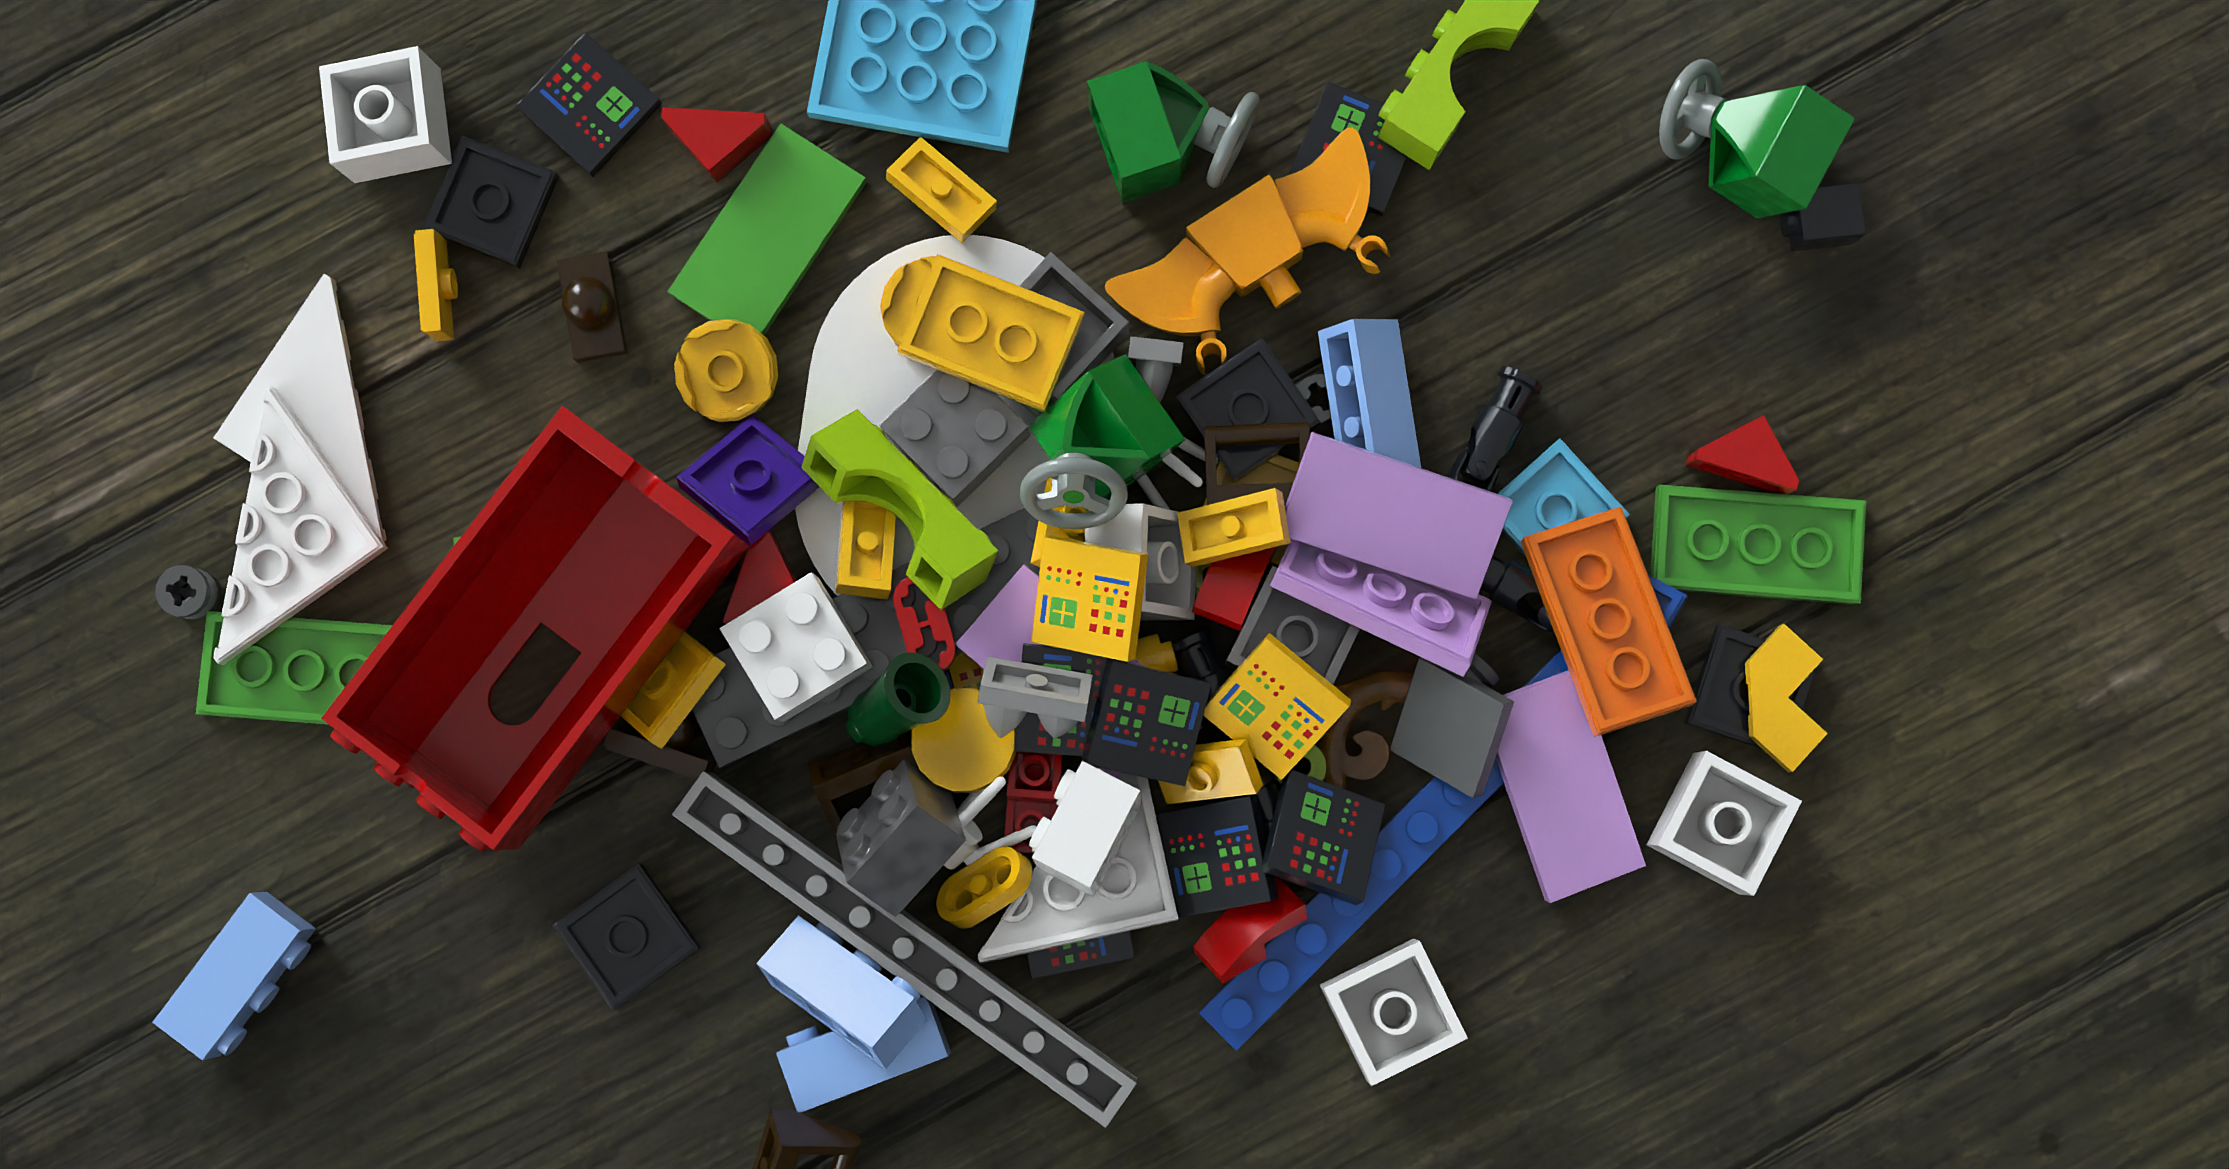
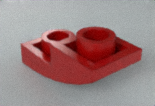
M1279 546L1212 562L1194 602L1192 613L1241 631L1259 594L1261 582Z
M1016 751L1008 772L1004 837L1031 825L1038 826L1043 817L1052 820L1059 806L1056 804L1057 799L1054 798V794L1061 781L1063 755ZM1031 837L1011 846V848L1024 856H1033L1034 854L1032 847L1029 846Z
M1274 876L1278 899L1227 909L1194 944V953L1222 983L1229 981L1267 958L1264 946L1266 942L1308 919L1305 903L1278 877Z

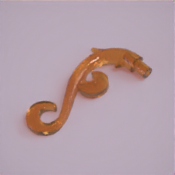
M1394 670L1380 671L1356 681L1335 686L1351 699L1349 708L1323 735L1321 746L1326 760L1325 780L1327 783L1347 790L1345 775L1363 781L1375 778L1385 768L1389 759V746L1382 735L1373 731H1361L1354 735L1353 741L1360 745L1362 751L1360 755L1352 757L1346 752L1345 742L1347 733L1355 718L1368 706L1382 701L1380 708L1386 711L1395 703L1401 702L1405 704L1413 674Z

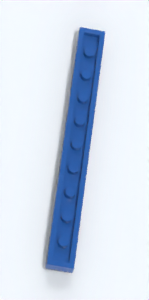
M1561 649L1523 687L1567 671L1568 667ZM1496 758L1483 795L1471 798L1433 776L1379 831L1364 901L1358 905H1353L1318 892L1305 905L1308 919L1270 940L1265 945L1267 958L1232 978L1199 1011V1014L1237 1051L1504 783Z

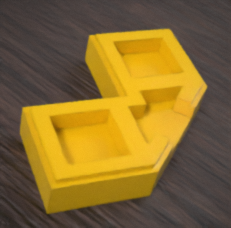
M1781 624L1745 662V674L1749 695V737L1789 773L1793 772L1828 733L1788 698L1819 665L1823 658L1785 624Z

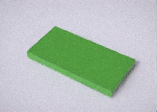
M780 123L667 292L709 321L735 319L753 325L759 332L765 335L866 185V177Z
M1658 485L1655 491L1650 576L1683 592L1849 605L1861 604L1866 501Z
M207 611L196 714L329 725L321 719L393 625L289 618L225 665L217 664L213 656L215 648H218L224 617L221 616L222 612Z

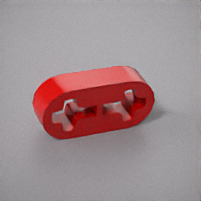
M907 577L897 585L893 595L894 608L907 652L918 653V650L925 647L926 642L922 630L931 627L936 642H946L947 650L940 653L941 662L938 663V666L944 672L951 667L957 655L956 642L946 607L940 610L931 600L925 603V610L928 620L919 622L916 610L913 607L904 606L903 600L911 596L910 588L916 586Z

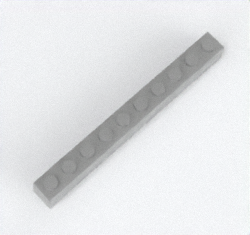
M703 771L672 815L894 976L904 979L919 994L1105 1128L1137 1084V1077L908 912L902 910L895 918L848 885L841 864L716 774Z

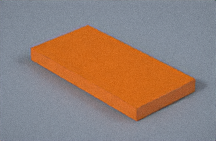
M1622 507L1523 537L1521 540L1522 548L1594 737L1692 706L1697 702Z

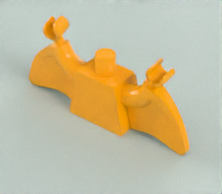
M1354 128L1345 129L1312 164L1303 170L1276 179L1275 183L1271 176L1267 175L1186 227L1187 238L1185 237L1165 258L1145 268L1108 280L1105 284L1107 295L1129 315L1154 329L1173 335L1201 336V343H1199L1196 349V360L1199 371L1205 375L1203 359L1207 355H1218L1221 358L1222 364L1227 361L1226 347L1216 338V333L1221 331L1219 313L1223 303L1234 292L1243 297L1262 286L1276 309L1295 299L1302 291L1287 269L1302 259V248L1322 242L1333 244L1343 251L1350 248L1356 252L1365 271L1371 274L1379 273L1378 266L1371 260H1367L1366 256L1372 250H1380L1390 257L1385 242L1377 236L1362 238L1357 235L1364 221L1370 197L1369 166L1358 131Z

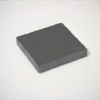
M1420 657L1390 751L1471 798L1481 796L1484 793L1514 701L1467 675L1462 677Z

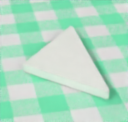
M323 274L213 438L251 462L256 432L260 431L265 402L262 401L264 391L270 386L277 389L383 542H385V529H382L377 499L379 498L363 432L365 427L349 361L351 356L344 320L341 319L336 291H338L334 279Z
M271 386L264 391L262 401L265 402L260 431L256 432L249 468L251 478L246 504L243 503L235 541V544L238 546L232 576L229 575L221 615L224 619L220 640L213 656L217 664L225 665L388 549L278 390Z
M1123 773L1118 778L1140 790L1142 804L1094 897L1042 871L1036 866L1032 871L1031 882L1027 890L1020 898L1009 905L994 932L978 953L980 964L1178 920L1147 778Z

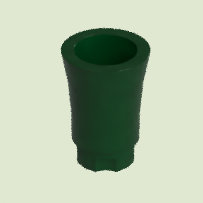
M913 652L898 655L889 663L881 676L858 694L853 703L847 708L848 720L845 726L849 735L857 743L863 742L871 747H876L895 740L903 733L917 726L938 720L945 714L950 703L951 693L947 677L938 664L925 655Z

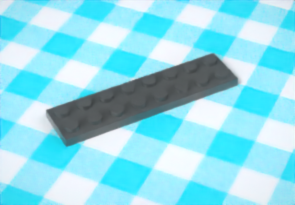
M1025 508L979 529L989 537L991 543L998 549V553L987 580L946 607L955 642L962 637L1024 563L1039 575L1040 567L1030 563L1038 520L1031 516ZM909 563L892 570L891 591L888 600L845 594L832 599L873 668L785 722L774 720L731 647L715 654L726 665L692 710L719 768L729 766L846 710L858 694L881 676L895 657L908 653L894 608L893 595L897 585L908 577L906 571ZM917 585L910 588L911 596L903 600L904 606L913 607L917 612L919 622L928 620L925 603L930 599ZM931 627L923 629L922 632L926 643L924 648L918 650V653L929 657L938 664L941 662L940 653L947 650L946 642H936ZM957 647L956 657L965 653L959 647Z

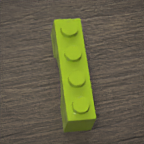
M1465 0L1457 13L1448 9L1432 34L1434 38L1438 39V42L1430 54L1423 49L1420 50L1405 74L1406 77L1411 79V82L1403 94L1394 89L1380 110L1378 116L1384 119L1385 122L1378 138L1430 170L1455 133L1466 112L1455 97L1451 86V64L1463 54L1480 48H1497L1509 51L1534 14L1541 0Z
M858 409L811 435L801 468L835 503L845 501L870 502L886 508L903 521L909 529L914 542V552L906 575L940 610L987 580L998 553V549L991 543L989 537L983 531L977 529L956 508L953 501L947 495L942 494L921 473L918 466L912 460L907 459L886 438L884 432L877 425L872 424Z

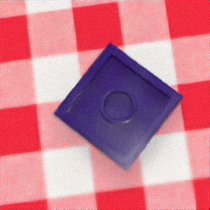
M753 414L676 477L681 490L749 546L819 488L818 484L801 468L805 456Z

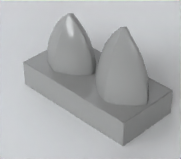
M1131 336L1128 358L1131 362H1136V370L1157 400L1161 402L1168 387L1173 367H1181L1183 342Z
M987 656L978 703L983 704L987 720L1000 738L1013 731L1020 724L1026 713L1030 712L1038 714L1045 730L1055 739L1071 730L1078 721L1085 722L1093 675Z

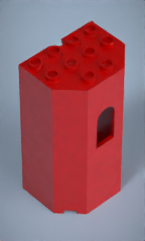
M562 406L321 719L334 728L330 736L339 745L354 754H358L361 750L375 759L377 763L373 769L385 780L397 787L405 783L412 788H416L420 795L415 801L424 810L439 819H443L447 815L460 824L462 829L458 834L476 849L485 852L488 848L496 852L499 850H519L749 548V545ZM544 624L580 651L581 654L531 719L520 725H507L501 722L491 709L490 697L492 690L539 627Z

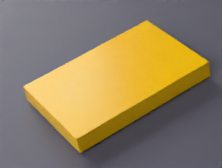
M937 254L897 352L901 356L1046 413L1084 320L1085 312Z

